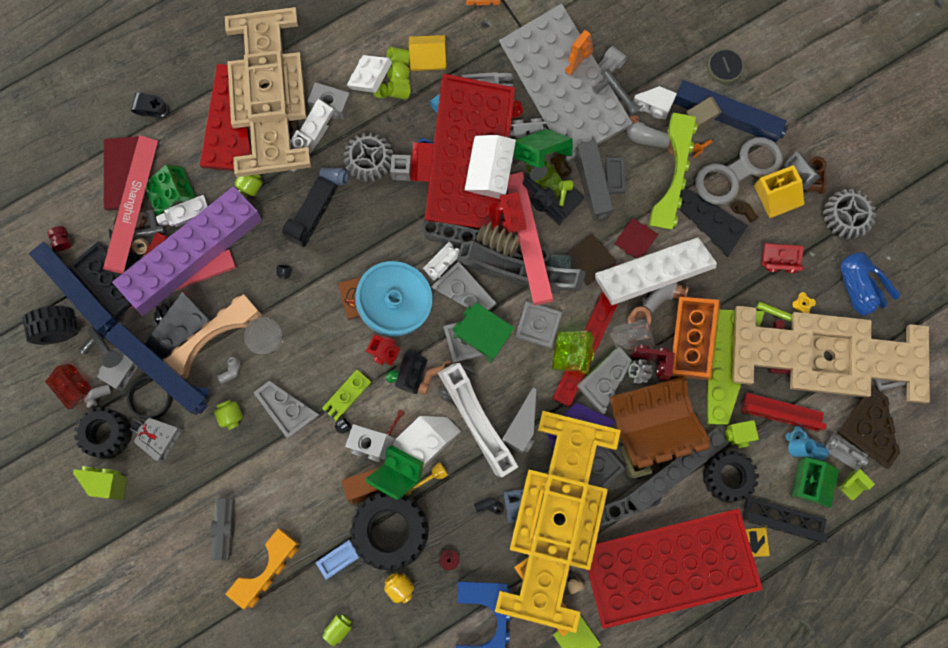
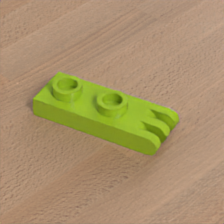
M356 370L322 409L327 411L331 406L332 409L328 412L329 416H332L337 411V415L333 418L337 422L372 382Z

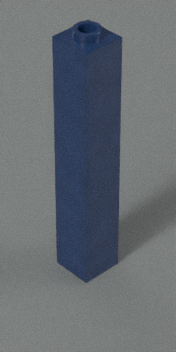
M682 80L673 104L690 110L709 97H713L722 111L714 120L754 136L765 137L775 143L779 138L782 139L787 130L785 128L787 120Z
M43 241L29 253L99 333L106 336L113 329L118 321L47 243Z
M118 322L105 336L106 339L191 414H201L208 407L207 403L210 400L125 325Z

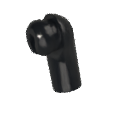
M492 497L474 504L477 513L488 509L496 515H501L504 511L503 504Z

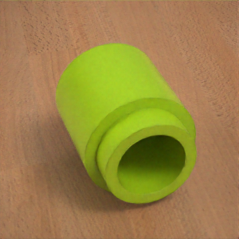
M344 614L341 616L336 615L324 630L325 633L322 637L332 646H336L337 643L340 644L352 629V621Z

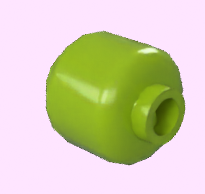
M258 174L237 177L235 186L244 197L247 198L248 195L255 196L263 184V181L260 179L262 176Z
M230 399L216 405L217 408L214 410V415L220 427H228V430L239 426V421L243 419V414L237 402H231Z

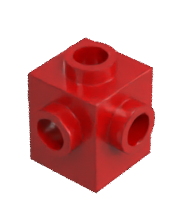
M374 335L365 352L374 357V362L382 366L384 363L392 366L401 349L395 345L396 341L393 339Z

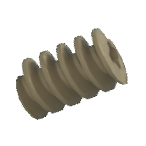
M490 222L487 226L485 224L482 225L476 242L481 243L483 241V246L490 244V249L494 250L496 248L497 252L501 253L503 251L505 256L510 254L512 258L519 245L520 235L512 238V231L505 235V228L499 232V226L497 225L492 229V222Z

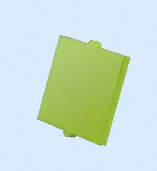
M581 616L576 633L568 632L563 637L559 631L553 634L562 648H598L601 645Z

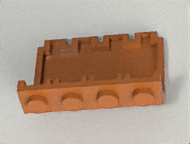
M685 377L610 397L613 418L617 429L621 430L619 437L633 466L638 465L640 469L653 465V460L657 464L672 460V455L675 458L692 454V449L695 453L709 449L710 438L693 412Z

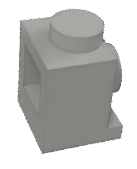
M392 155L390 170L392 180L411 181V155Z

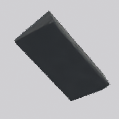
M416 351L406 352L395 387L412 394H417L428 360Z

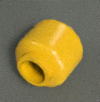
M395 572L385 580L384 591L394 603L402 602L404 604L413 597L414 585L406 574Z

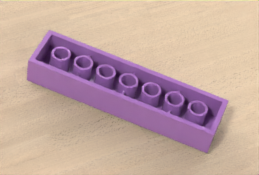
M233 186L112 283L134 308L144 316L262 221L258 211Z

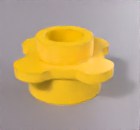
M802 292L798 295L799 298L792 303V306L798 312L809 314L810 308L815 306L816 302L814 299L807 297L806 293Z

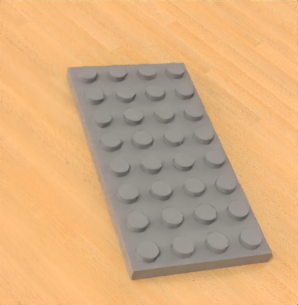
M561 3L500 39L499 42L540 115L547 122L548 129L573 138L572 156H566V160L569 162L575 158L578 145L594 141L599 145L632 125V122L610 84L597 95L593 92L592 88L605 78L601 74L603 72L592 54L588 59L583 60L571 76L565 72V69L570 65L568 59L572 46L580 36V33Z

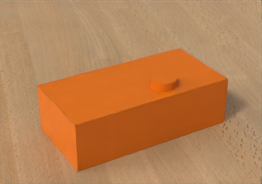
M679 297L673 353H675L673 377L712 381L721 306L719 300Z

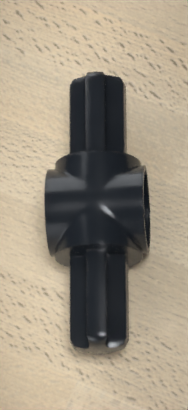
M527 177L522 182L523 186L533 195L531 198L532 205L537 211H548L558 223L565 219L566 215L555 204L557 197L552 189L540 188L530 177Z

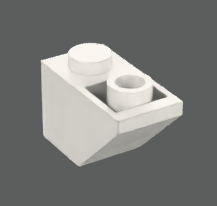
M659 86L635 95L633 102L640 106L643 105L638 111L648 112L658 119H666L677 93Z

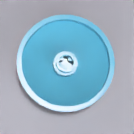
M397 261L383 262L371 267L360 279L355 294L356 308L361 319L372 330L387 336H403L414 332L426 321L432 308V292L428 281L416 268Z

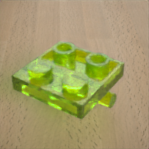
M589 331L557 332L552 369L556 371H581L582 374H589L590 362L593 361L594 336Z

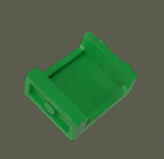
M549 129L516 139L514 158L537 168H542L545 166V155L558 152L568 157L572 156L573 138Z
M475 302L473 307L469 305L464 312V320L462 322L458 321L452 330L455 332L453 338L461 339L485 355V360L492 363L512 334L514 327Z

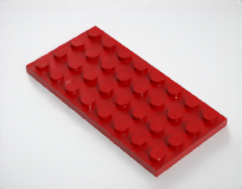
M443 73L424 221L455 224L480 230L483 224L487 226L490 222H492V229L500 225L501 213L498 203L501 200L464 191L474 137L488 135L510 137L515 87Z
M739 508L596 543L591 568L587 570L603 629L763 590Z

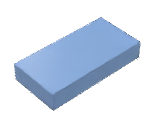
M348 540L315 563L327 580L360 557L357 555L355 547L352 546L351 540Z

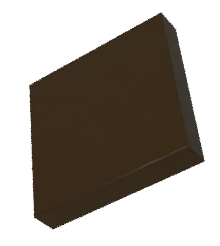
M593 234L563 257L572 269H581L586 272L584 283L587 287L596 280L595 273L609 269L617 262Z

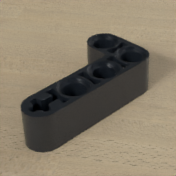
M322 177L316 179L295 219L289 218L283 226L282 233L287 240L302 247L307 245L337 190V184Z

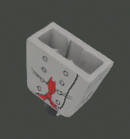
M148 418L145 424L136 420L131 426V430L138 434L134 443L154 460L164 463L183 432L180 428Z

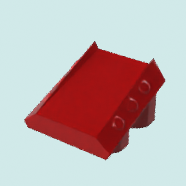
M413 142L410 180L429 182L433 143Z

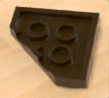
M871 386V396L860 398L837 431V434L866 453L884 468L889 469L900 454V449L895 439L894 433L896 431L893 417L890 416L888 407L890 405L889 399Z

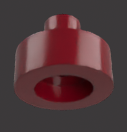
M446 550L440 555L439 563L445 570H454L459 564V556L453 550Z

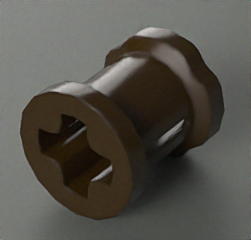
M563 154L557 155L550 160L557 171V178H564L572 173V168H569L566 162L567 157Z

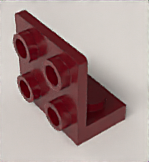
M638 345L630 353V358L660 362L656 366L655 373L658 376V381L666 382L672 377L675 353L670 352L669 349L658 348V350L650 349V346Z

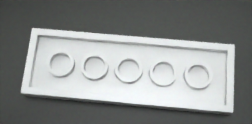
M697 237L595 273V279L611 305L715 269L717 263Z

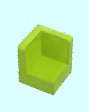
M859 469L853 470L837 487L852 501L864 490H870L875 483Z

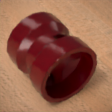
M57 226L47 231L48 238L52 240L51 246L53 251H64L72 246L71 240L67 238L68 232L66 227Z

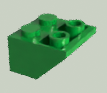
M805 457L799 459L791 497L831 508L839 469L826 462Z

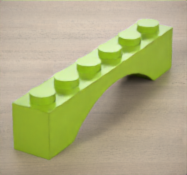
M678 113L671 115L667 135L672 143L675 154V171L667 193L651 209L649 227L673 230V227L677 226L678 216H676L677 208L680 209L682 203L680 192L684 190L686 179L683 177L690 165V160H687L688 154L692 153L694 141H691L692 134H696L698 123L695 122L696 117Z

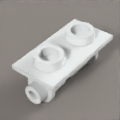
M448 242L423 268L433 281L440 278V275L448 266L457 259L459 249L454 248Z

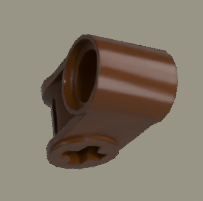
M816 156L809 163L811 166L813 164L818 167L816 172L821 177L807 190L803 189L804 193L812 191L824 194L826 190L827 164L824 158Z

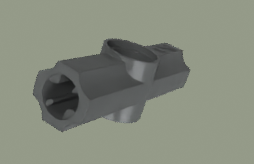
M215 499L214 520L210 527V535L213 538L211 560H230L231 539L234 537L235 523L233 521L234 499Z

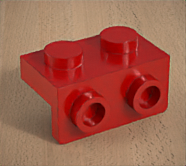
M515 192L500 196L501 202L498 205L500 213H504L505 220L502 222L506 232L508 231L509 234L512 231L513 235L518 234V231L526 230L527 227L519 193Z
M764 243L761 265L767 268L766 271L778 272V269H784L787 273H797V270L803 271L804 266L801 264L804 246Z

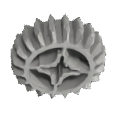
M363 132L362 138L356 135V141L350 139L351 146L346 145L347 152H344V163L347 165V171H351L353 177L357 175L358 180L364 177L365 182L371 178L374 182L376 176L381 179V173L387 175V169H391L390 163L393 150L390 149L391 145L386 143L385 138L380 139L379 134L374 137L371 132L369 136H366ZM361 149V154L354 160L356 153ZM365 152L371 157L372 162L370 159H367ZM383 155L381 162L376 165V161Z
M846 189L836 192L828 199L824 206L826 208L823 211V214L826 215L824 221L829 222L827 228H833L832 234L838 232V238L845 235L846 239L851 237L856 239L859 236H864L866 232L871 230V226L875 224L873 219L877 214L873 213L876 207L870 206L873 200L867 201V195L861 196V191L854 193L853 189H850L848 192ZM846 202L844 207L837 209L838 203ZM862 220L860 226H853L855 221Z

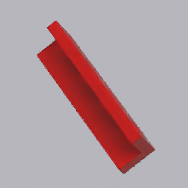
M746 393L744 396L741 413L792 426H800L803 429L815 432L826 430L827 424L822 423L824 412Z

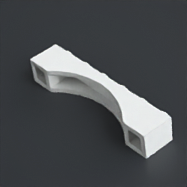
M454 363L438 372L495 475L502 478L518 468L510 451L502 442L481 408L470 380L461 364Z

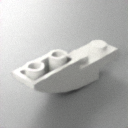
M318 99L300 131L296 130L290 141L291 149L309 147L311 153L329 127L327 123L335 109L321 99Z

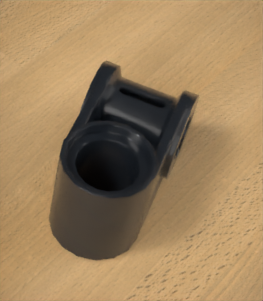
M140 92L135 93L131 106L132 113L157 118H164L169 114V106L164 103L161 97Z

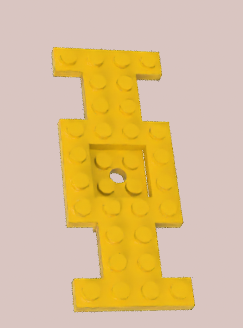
M542 411L538 431L557 436L548 474L528 470L509 549L528 554L527 567L520 596L499 591L495 612L576 633L581 612L561 607L569 566L586 570L591 568L608 489L588 484L596 446L617 450L621 430ZM561 513L564 515L565 522L563 525L559 526L554 523L553 518L555 514Z

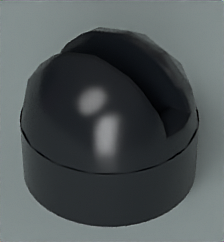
M277 265L276 274L280 279L282 276H285L284 279L290 277L291 266Z
M343 416L335 423V429L340 434H345L352 429L350 423Z

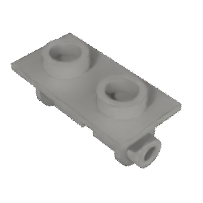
M542 118L531 119V123H524L523 120H513V124H511L513 130H510V138L525 137L528 130H530V134L545 130L546 127H543V124L547 122H542Z
M832 434L825 446L829 449L830 455L854 470H859L862 465L865 466L869 461L866 453L835 434Z

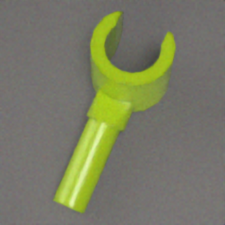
M571 180L559 183V189L561 190L559 206L564 205L566 191L573 189V181Z

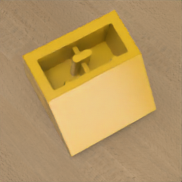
M794 165L761 177L754 185L769 219L805 205L803 183Z

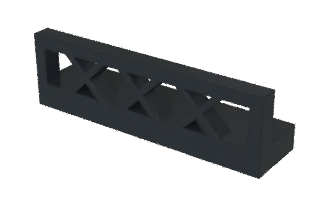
M751 497L746 499L742 517L743 521L819 543H827L828 535L824 534L827 519ZM751 503L758 504L763 512L758 515L750 513ZM776 509L782 518L779 520L771 519L767 512ZM793 514L797 515L801 524L797 526L792 525L787 518ZM812 520L820 522L818 532L810 530L807 523Z

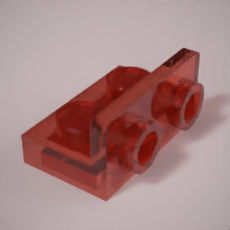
M72 364L57 366L45 380L46 384L68 410L74 409L83 396L87 395L92 389Z

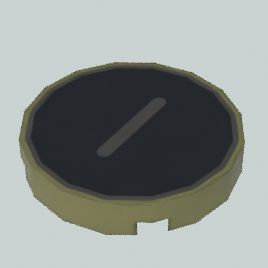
M728 48L715 51L707 63L708 74L714 81L717 80L721 84H731L737 81L744 70V61L740 54Z

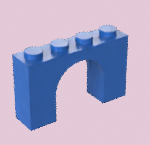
M458 582L457 603L482 604L490 608L497 618V630L492 639L484 644H456V648H505V643H509L510 630H506V621L510 622V616L495 612L499 591L511 593V588H507V583Z

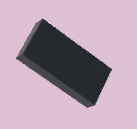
M573 188L571 191H566L563 206H559L560 197L556 200L555 204L566 215V219L584 200V196ZM546 211V215L549 216L553 221H555L559 226L563 223V221H561V222L558 223V222L548 213V211Z

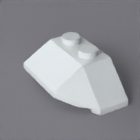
M419 416L394 440L393 446L424 462V468L461 431L448 417Z

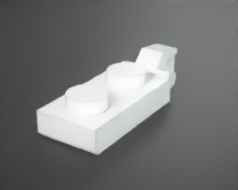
M204 195L164 210L165 213L156 216L157 222L163 226L168 224L170 226H180L189 222L208 207V203Z

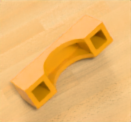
M278 528L265 544L269 554V562L265 571L254 579L239 577L225 595L243 610L249 607L253 608L260 600L258 597L262 591L266 592L272 585L271 579L275 574L279 575L286 567L284 563L287 559H292L299 551L297 547L300 543L286 531Z

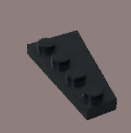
M685 187L680 192L682 203L679 210L689 220H692L698 226L697 228L702 233L704 232L711 239L710 241L715 246H718L723 251V254L728 257L748 225L716 205L706 202L701 196Z

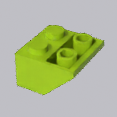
M82 466L81 470L74 469L73 474L88 496L124 499L128 476H122V471Z

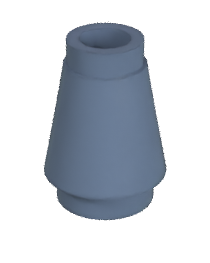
M322 167L320 169V177L338 186L345 185L348 181L349 174L344 168Z

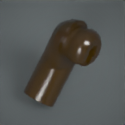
M735 202L732 205V211L736 214L745 215L750 223L758 219L750 204Z

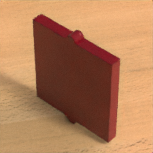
M632 218L614 245L625 251L626 255L629 254L638 259L645 255L658 234L649 229L646 224L643 225Z

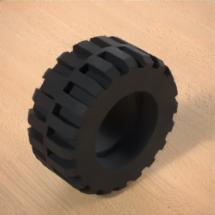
M378 493L371 498H367L357 508V513L351 521L353 522L352 528H350V534H352L351 542L352 546L356 549L357 555L367 565L385 571L398 570L410 565L424 551L429 536V525L420 505L410 497L403 495L400 499L396 500L385 493ZM384 512H397L408 523V538L396 550L380 548L375 544L371 535L374 520Z

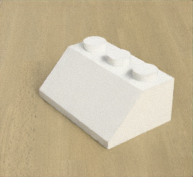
M499 135L475 136L464 191L500 199L502 195H506L516 140Z

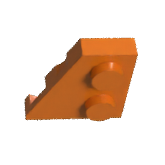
M584 30L572 46L568 59L570 65L565 69V72L570 76L583 60L588 59L593 52L592 38L588 31Z

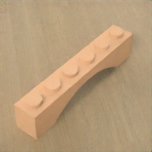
M244 294L233 299L229 307L220 310L216 315L217 317L204 324L198 333L188 337L186 343L176 347L171 352L172 354L163 360L187 379L194 358L209 340L227 330L249 327L262 316Z

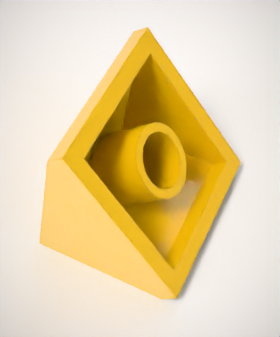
M445 35L409 37L411 71L446 70Z

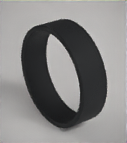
M149 376L141 377L133 382L128 390V407L138 417L144 419L160 418L170 409L173 397L167 393V401L161 411L151 416H142L133 405V395L141 383L153 379Z

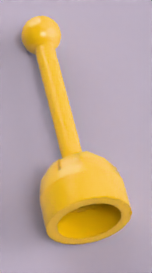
M437 463L432 468V474L421 480L405 495H410L411 491L432 478L443 479L448 476L442 463Z

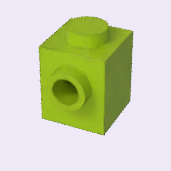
M754 420L729 425L725 431L727 441L730 442L731 446L737 445L738 448L750 446L749 442L759 440Z

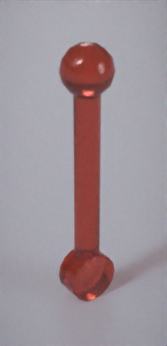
M398 410L397 417L387 435H391L399 419L404 416L405 412L403 410Z

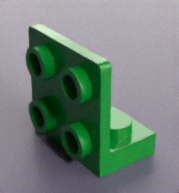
M166 164L147 181L145 188L156 215H161L165 212L164 210L170 208L177 201H188L196 198L182 166Z
M391 445L387 448L384 465L369 475L365 482L398 500L421 481L424 462Z

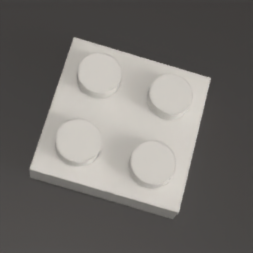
M363 55L347 86L352 90L376 93L392 61L385 57Z

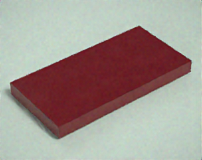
M139 136L103 139L104 209L106 211L117 210L121 204Z

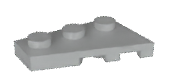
M460 262L456 263L431 286L434 290L466 308L469 305L473 307L476 302L490 311L497 305Z
M616 347L577 385L579 390L602 415L605 414L610 397L615 395L616 388L632 362L620 347Z
M270 381L253 392L287 439H290L320 416Z

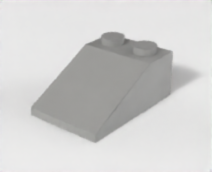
M532 388L502 439L506 446L521 455L524 451L528 453L534 442L531 438L534 434L535 388Z

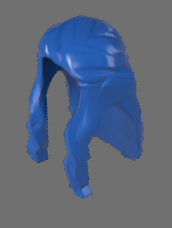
M858 252L849 255L842 261L841 273L854 309L860 315L867 316L876 311L879 304L880 308L887 306L884 293L878 288L875 280L869 276V271L877 274L893 300L898 299L900 293L893 287L892 281L872 263L864 252Z

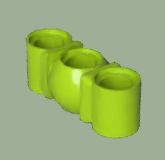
M389 47L386 58H389L392 64L387 71V77L390 80L388 82L387 94L389 97L407 100L411 90L410 80L408 79L410 71L407 67L409 64V51Z

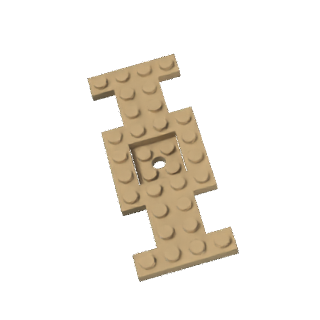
M296 7L225 16L227 36L244 33L245 44L244 59L227 62L231 125L233 128L250 126L252 155L233 157L234 174L236 177L311 167L309 147L291 149L288 121L307 119L300 52L283 54L281 29L298 26ZM264 83L270 84L267 88H261Z
M735 307L732 383L754 384V366L790 370V389L870 397L871 379L906 382L907 402L924 404L930 402L929 326L911 324L906 326L905 343L871 339V320L794 312L792 314V330L756 327V308ZM825 351L831 353V361L824 358Z

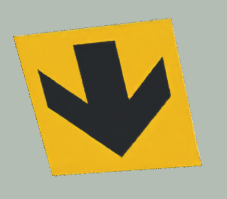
M766 527L746 529L753 557L770 556Z

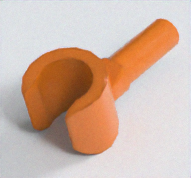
M709 139L703 144H694L693 151L695 155L693 158L700 155L703 149L712 143V140Z

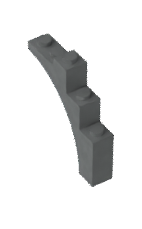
M474 241L462 242L457 261L490 278L503 277L518 286H529L524 261L505 256ZM545 266L552 294H560V291H581L586 274L585 271Z

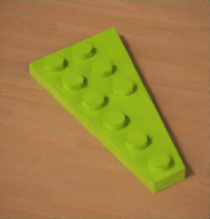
M720 310L713 376L712 381L706 380L708 425L729 424L741 384L732 383L735 310ZM756 311V327H760L765 311Z

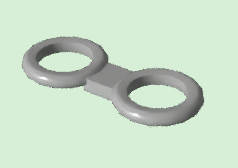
M755 137L742 145L739 153L740 159L733 164L725 166L712 163L704 166L698 172L695 179L696 190L699 196L706 202L715 205L731 202L737 196L739 182L751 175L764 177L780 170L783 163V153L774 141L765 137ZM756 145L767 147L774 155V165L768 169L754 167L748 159L749 149ZM711 172L724 174L731 183L730 192L724 196L710 194L704 187V177Z

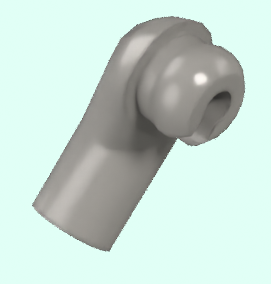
M229 358L227 361L229 365L227 371L218 375L221 384L238 376L241 363L237 358Z
M109 385L91 389L84 399V403L87 404L86 406L94 408L97 406L96 400L100 396L111 394Z

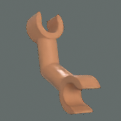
M445 361L442 366L427 370L420 384L419 393L426 395L432 377L439 375L438 372L445 369L446 365H450L451 361Z

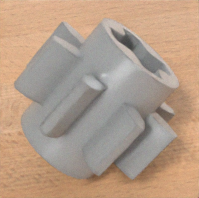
M634 360L628 369L629 378H634V383H647L648 379L652 376V365H647V360Z

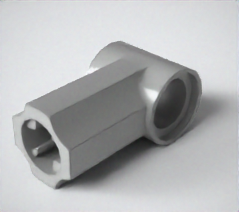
M611 46L598 66L602 72L609 69L613 73L616 69L619 70L623 66L628 56L615 46Z

